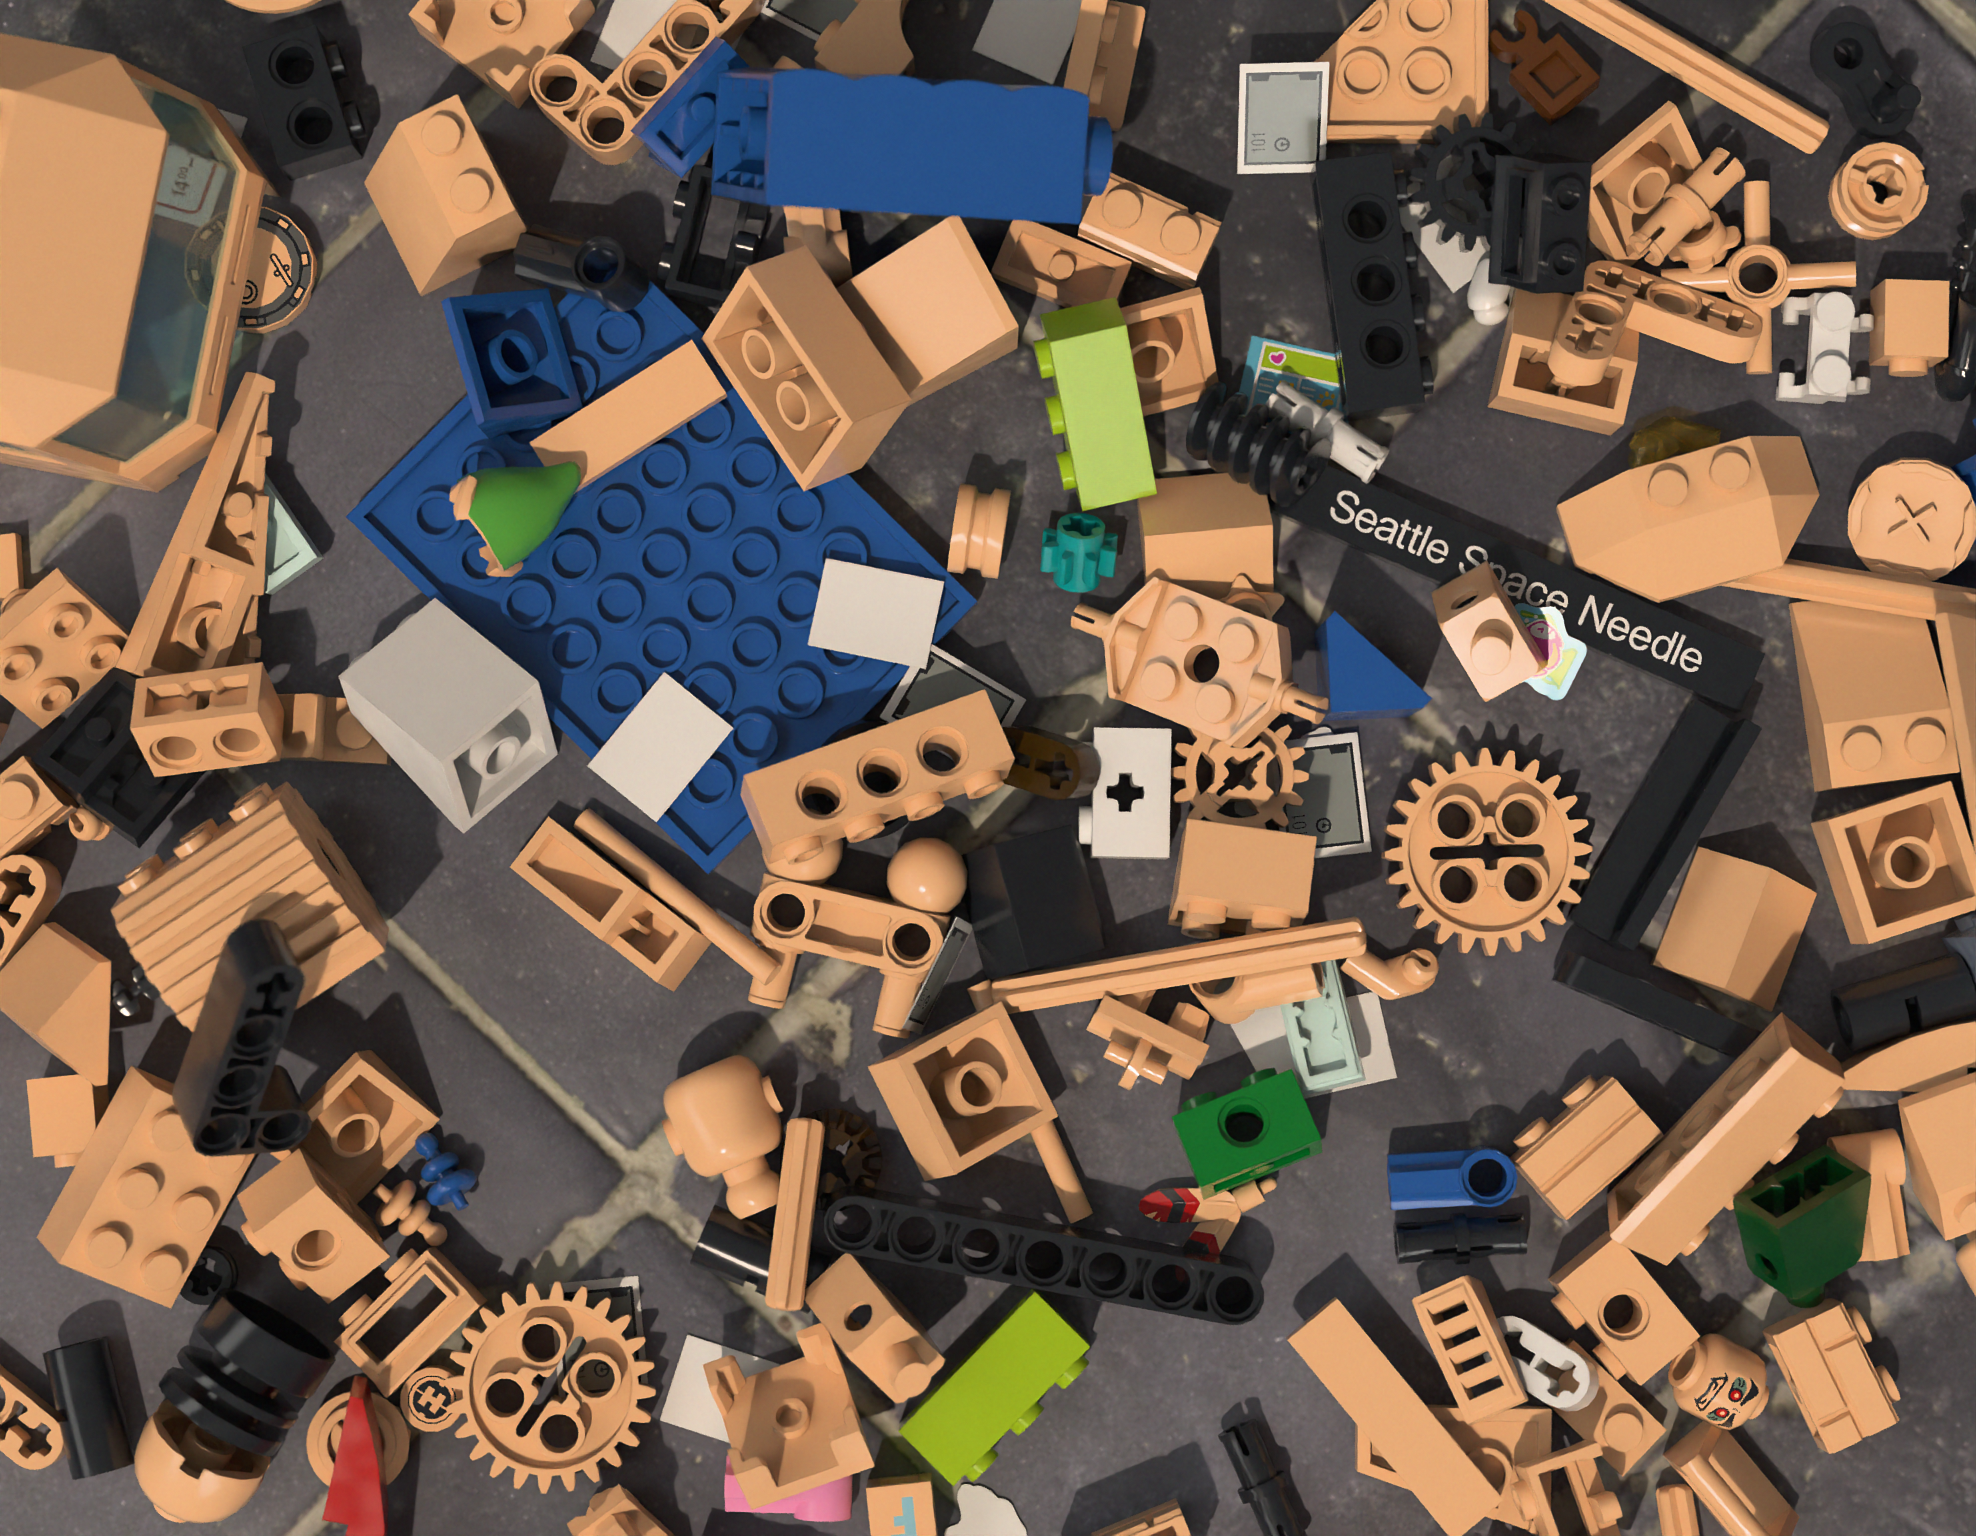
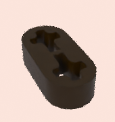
M1033 726L1002 727L1011 750L1013 745H1015L1017 752L1031 756L1030 764H1020L1019 759L1015 757L1007 778L1003 779L1004 784L1055 800L1082 798L1089 795L1095 789L1100 777V765L1097 755L1090 746L1081 741ZM1065 760V766L1073 769L1071 780H1069L1067 773L1053 769L1054 761Z

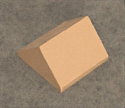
M1666 102L1591 165L1587 237L1608 261L1631 267L1650 251L1648 246L1639 256L1632 248L1629 237L1634 232H1637L1665 203L1664 194L1674 184L1682 185L1703 164L1677 106L1672 102Z
M1200 287L1120 308L1127 326L1143 417L1198 402L1209 386L1219 382Z
M1229 473L1155 479L1157 494L1137 499L1145 585L1153 577L1217 600L1228 596L1235 577L1241 574L1246 577L1256 592H1274L1273 524L1267 495L1255 493L1249 483L1241 484L1235 482Z
M1698 846L1693 853L1651 965L1772 1012L1817 893L1772 868Z
M56 922L44 923L0 971V1010L40 1045L94 1086L108 1085L111 961Z
M372 1050L358 1051L304 1104L312 1121L311 1130L306 1138L288 1150L270 1154L283 1161L300 1148L358 1204L415 1146L417 1137L427 1133L440 1119Z

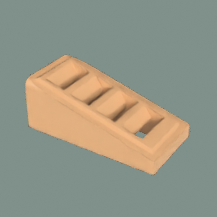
M1469 1275L1462 1276L1412 1299L1422 1329L1468 1425H1474L1529 1401L1482 1281ZM1466 1303L1469 1311L1444 1321L1442 1313ZM1477 1326L1480 1336L1456 1347L1454 1346L1451 1337ZM1487 1351L1489 1352L1492 1361L1464 1372L1461 1363ZM1498 1375L1500 1376L1504 1386L1474 1398L1471 1387Z

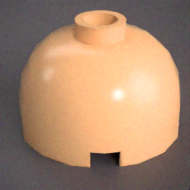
M166 1399L160 1403L156 1412L149 1417L142 1430L135 1452V1474L143 1492L153 1503L155 1510L164 1518L177 1523H184L186 1521L192 1523L222 1521L234 1514L249 1502L263 1482L264 1474L270 1466L271 1457L257 1455L218 1439L196 1425L186 1414Z

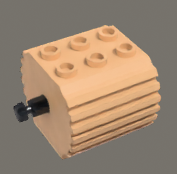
M287 781L274 790L270 788L267 782L260 784L234 803L235 808L229 812L232 818L220 826H217L212 818L204 821L179 839L181 843L173 849L176 855L164 863L158 854L153 855L125 875L126 880L117 886L121 891V895L111 908L117 923L115 926L121 937H124L129 944L130 952L135 960L140 962L131 969L134 977L133 982L127 985L120 978L111 982L110 999L123 1015L131 1016L140 1010L137 998L145 994L152 1001L161 996L167 1006L170 1005L175 1011L176 1017L182 1025L187 1026L193 1033L227 937L238 926L251 920L268 919L279 924L305 977L304 987L295 1010L385 951L390 928L378 911L375 900L370 892L366 890L361 878L349 863L342 849L338 847L329 830L323 826L317 814L306 804L298 790L294 789Z

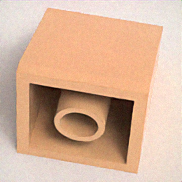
M458 94L398 123L364 182L421 296L514 251L520 234L529 230L478 127Z
M950 216L836 288L856 319L863 324L869 338L890 369L900 378L903 388L912 399L907 406L1018 348L1019 326L960 217Z

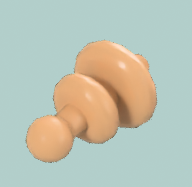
M402 1181L392 1191L380 1183L373 1191V1194L383 1201L375 1215L378 1225L387 1226L399 1218L401 1220L398 1224V1230L401 1235L409 1236L417 1230L423 1234L424 1240L431 1246H439L445 1242L447 1238L446 1227L439 1222H432L428 1218L431 1209L429 1202L421 1199L414 1204L411 1203L416 1192V1186L413 1181Z

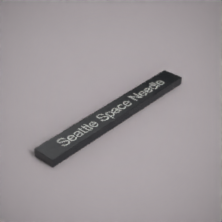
M1326 465L1315 485L1300 501L1289 507H1281L1274 504L1271 511L1272 514L1440 586L1488 561L1514 607L1519 603H1525L1533 607H1555L1562 614L1567 634L1585 643L1588 650L1735 713L1741 712L1765 656L1764 652L1373 484H1366L1361 479Z

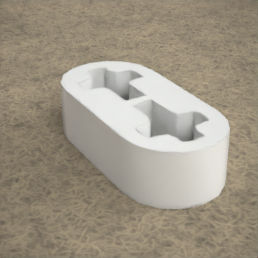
M1502 1316L1497 1319L1503 1336L1507 1334L1517 1337L1522 1331L1519 1342L1523 1347L1536 1354L1531 1363L1512 1356L1526 1391L1546 1404L1564 1411H1578L1587 1407L1593 1401L1599 1388V1375L1595 1366L1585 1356L1528 1321L1515 1316ZM1488 1351L1483 1353L1486 1363L1492 1361ZM1549 1363L1566 1371L1572 1369L1574 1365L1576 1366L1573 1371V1377L1580 1384L1575 1393L1563 1390L1559 1396L1556 1395L1560 1384L1544 1373Z

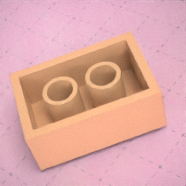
M807 246L747 266L701 338L803 491L861 469L912 400L903 388L900 378L890 369L869 338L863 324L856 319L834 287L829 274L821 268Z
M131 1065L37 1238L59 1264L171 1309L255 1154L212 1157L203 1156L196 1152L172 1100L175 1084Z

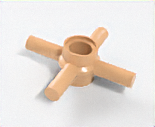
M1750 181L1744 183L1745 246L1733 253L1724 267H1712L1710 270L1699 274L1692 273L1689 268L1661 269V278L1703 293L1726 292L1732 303L1742 306L1758 316L1763 324V330L1753 356L1746 361V374L1758 375L1772 373L1771 310L1779 306L1787 298L1791 289L1856 287V261L1790 264V261L1781 250L1770 245V182ZM1753 263H1764L1770 266L1776 274V283L1766 292H1749L1741 285L1739 276L1745 267Z

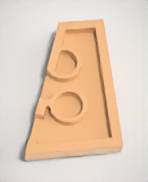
M1426 1405L1504 1500L1485 1517L1493 1520L1497 1519L1539 1535L1533 1519L1523 1521L1520 1517L1511 1494L1510 1484L1519 1481L1515 1469L1516 1465L1551 1453L1552 1409L1548 1406H1515L1474 1425H1468L1458 1405ZM1355 1423L1356 1471L1410 1490ZM1551 1472L1539 1475V1479L1551 1510Z

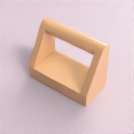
M1702 1421L1663 1454L1665 1459L1692 1489L1694 1494L1729 1536H1792L1799 1519L1798 1514L1728 1430L1717 1428Z

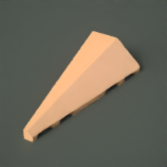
M245 373L115 666L116 668L147 678L255 663V658H260L261 639L256 636L258 596L264 595L269 496L264 493L266 457L271 456L272 437L267 434L269 394L275 392L274 380L258 373Z

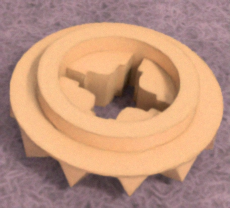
M351 1391L338 1395L326 1402L313 1417L307 1432L306 1448L309 1462L316 1475L329 1487L344 1424L341 1420L343 1419L344 1421ZM371 1392L383 1444L386 1484L389 1485L399 1475L408 1461L411 1432L407 1428L400 1408L390 1403L379 1393Z

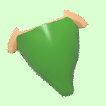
M568 461L546 467L485 468L457 479V484L451 488L449 501L454 503L453 514L456 520L469 519L487 543V546L479 548L480 556L489 562L486 568L487 575L493 577H512L522 569L524 564L522 560L528 558L554 532L580 484L581 469L576 462Z

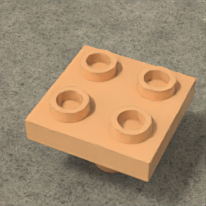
M57 567L34 588L15 590L7 595L1 604L0 694L40 728L44 729L100 681L111 668L116 666L130 632Z

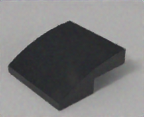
M113 667L31 758L33 765L69 796L140 849L206 771L154 777L130 730L136 679L124 670Z

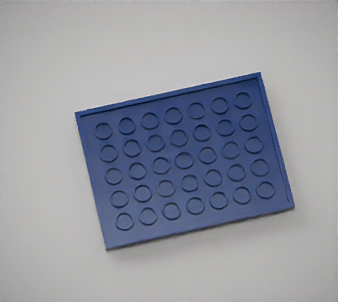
M618 266L613 267L607 272L603 282L608 281L614 276ZM650 280L648 292L642 302L635 308L625 312H613L596 300L568 293L554 307L583 408L690 340L694 342L728 397L576 492L566 507L554 532L528 558L522 560L524 563L522 569L512 577H493L487 575L486 568L489 562L481 557L479 548L487 546V543L469 519L456 520L453 514L454 503L449 501L450 490L457 484V479L485 468L545 467L529 442L572 415L489 439L476 424L467 394L346 517L431 601L434 598L439 600L537 679L548 717L591 759L596 756L664 672L732 726L733 730L656 822L710 875L754 831L740 795L744 775L819 749L840 728L863 720L901 682L910 667L908 665L808 645L826 558L944 581L931 643L935 646L978 604V601L848 474L803 491L701 339L704 333Z

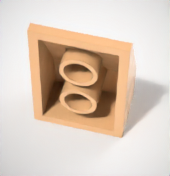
M1817 601L1789 604L1815 792L1937 777L1960 772L1949 699L1926 619Z

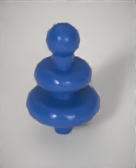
M423 1133L419 1135L415 1140V1148L427 1160V1163L421 1170V1177L426 1182L437 1181L429 1189L427 1200L433 1206H441L453 1201L458 1211L465 1209L469 1203L464 1194L474 1186L477 1180L476 1174L471 1169H460L454 1172L459 1164L458 1156L453 1152L441 1154L438 1149V1139L434 1134Z

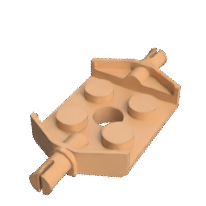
M1153 577L1123 607L1112 615L1087 606L1085 603L1078 604L1074 610L1075 613L1093 619L1095 622L1091 623L1072 616L1071 627L1102 638L1104 642L1108 695L1110 698L1129 703L1221 740L1229 746L1241 749L1254 740L1280 713L1288 714L1289 712L1310 720L1314 724H1319L1326 715L1305 707L1303 703L1327 710L1328 698L1298 688L1299 684L1293 682L1291 640L1288 627ZM1212 647L1219 657V669L1211 680L1202 683L1194 674V660L1202 650Z

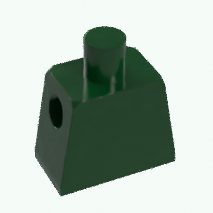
M1824 1144L1734 1197V1211L1747 1266L1751 1272L1786 1296L1788 1302L1793 1306L1813 1308L1820 1305L1825 1299V1283L1856 1265L1862 1256L1871 1188V1174Z

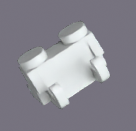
M1841 292L1813 293L1805 298L1787 297L1781 304V313H1783L1782 324L1797 325L1799 315H1810L1806 383L1794 386V373H1779L1776 400L1824 404L1827 401L1845 402L1847 394L1860 395L1869 393L1870 378L1856 377V380H1850L1851 370L1848 365L1850 332H1869L1874 329V316L1871 314H1860V317L1854 318L1855 307L1852 302V295H1845Z

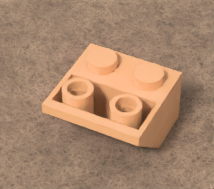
M1514 288L1487 407L1611 436L1624 425L1638 363L1639 332L1625 327L1606 373L1599 383L1591 386H1579L1568 383L1553 374L1547 363L1556 333L1573 296L1564 293L1535 294ZM1577 347V351H1579V352H1582V353H1587V352H1588L1587 350H1583V349Z
M1187 818L1181 839L1168 925L1182 927V934L1198 939L1219 938L1220 932L1244 936L1302 926L1309 908L1317 837Z

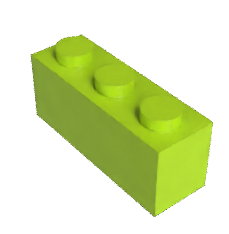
M1116 297L1040 314L1044 338L1033 341L1041 379L1049 377L1053 379L1056 395L1045 397L1044 400L1052 434L1063 433L1067 451L1055 453L1063 489L1075 488L1082 511L1157 494L1127 326Z
M1032 1288L899 1423L898 1432L952 1486L964 1475L973 1482L998 1457L999 1454L992 1448L995 1443L1009 1429L1017 1436L1020 1435L1042 1413L1044 1407L1038 1400L1056 1382L1062 1389H1065L1088 1366L1090 1362L1083 1354L1090 1348L1089 1340L1038 1289Z

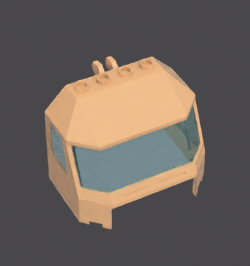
M0 33V463L158 493L180 478L179 474L204 457L209 456L219 434L216 432L263 196L266 194L280 197V195L259 167L232 124L214 104L117 58L114 54Z

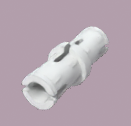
M1283 380L1276 387L1277 395L1272 393L1265 404L1269 408V418L1274 420L1278 415L1289 417V431L1292 433L1301 426L1309 428L1312 433L1308 447L1309 450L1321 438H1328L1332 444L1330 458L1360 477L1364 483H1369L1375 476L1373 471L1380 469L1390 449L1385 446L1382 447L1343 421L1345 414L1337 408L1333 407L1330 411L1326 410L1290 386L1289 382Z

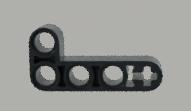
M256 919L238 926L227 937L173 1088L172 1100L196 1152L203 1156L216 1157L280 1152L298 1145L311 1130V1118L287 1069L280 1065H275L302 993L305 977L279 924L272 920Z

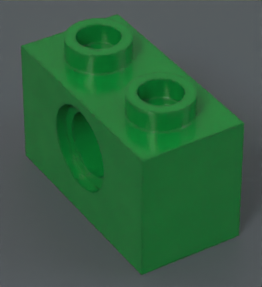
M1275 1068L1260 1070L1241 1080L1240 1085L1242 1089L1219 1098L1216 1092L1200 1094L1187 1100L1180 1106L1182 1113L1172 1116L1175 1132L1203 1200L1322 1153L1321 1137L1292 1069L1277 1074ZM1243 1115L1255 1117L1263 1125L1262 1132L1256 1139L1250 1142H1238L1232 1139L1227 1133V1128L1235 1118Z

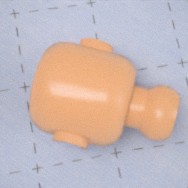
M734 1055L678 1078L667 1085L663 1094V1105L667 1119L662 1121V1125L676 1156L683 1154L689 1167L698 1175L710 1177L722 1173L728 1187L726 1203L731 1213L737 1218L743 1219L776 1205L781 1176L770 1169L765 1154L778 1147L782 1140L783 1128L778 1113L784 1111L775 1094L769 1075L762 1077L761 1072L752 1060L742 1055Z

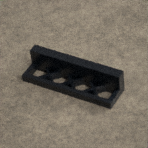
M1693 700L1579 895L1581 898L1580 903L1574 904L1566 920L1621 952L1634 951L1756 741L1762 727L1746 718L1735 722L1701 701Z

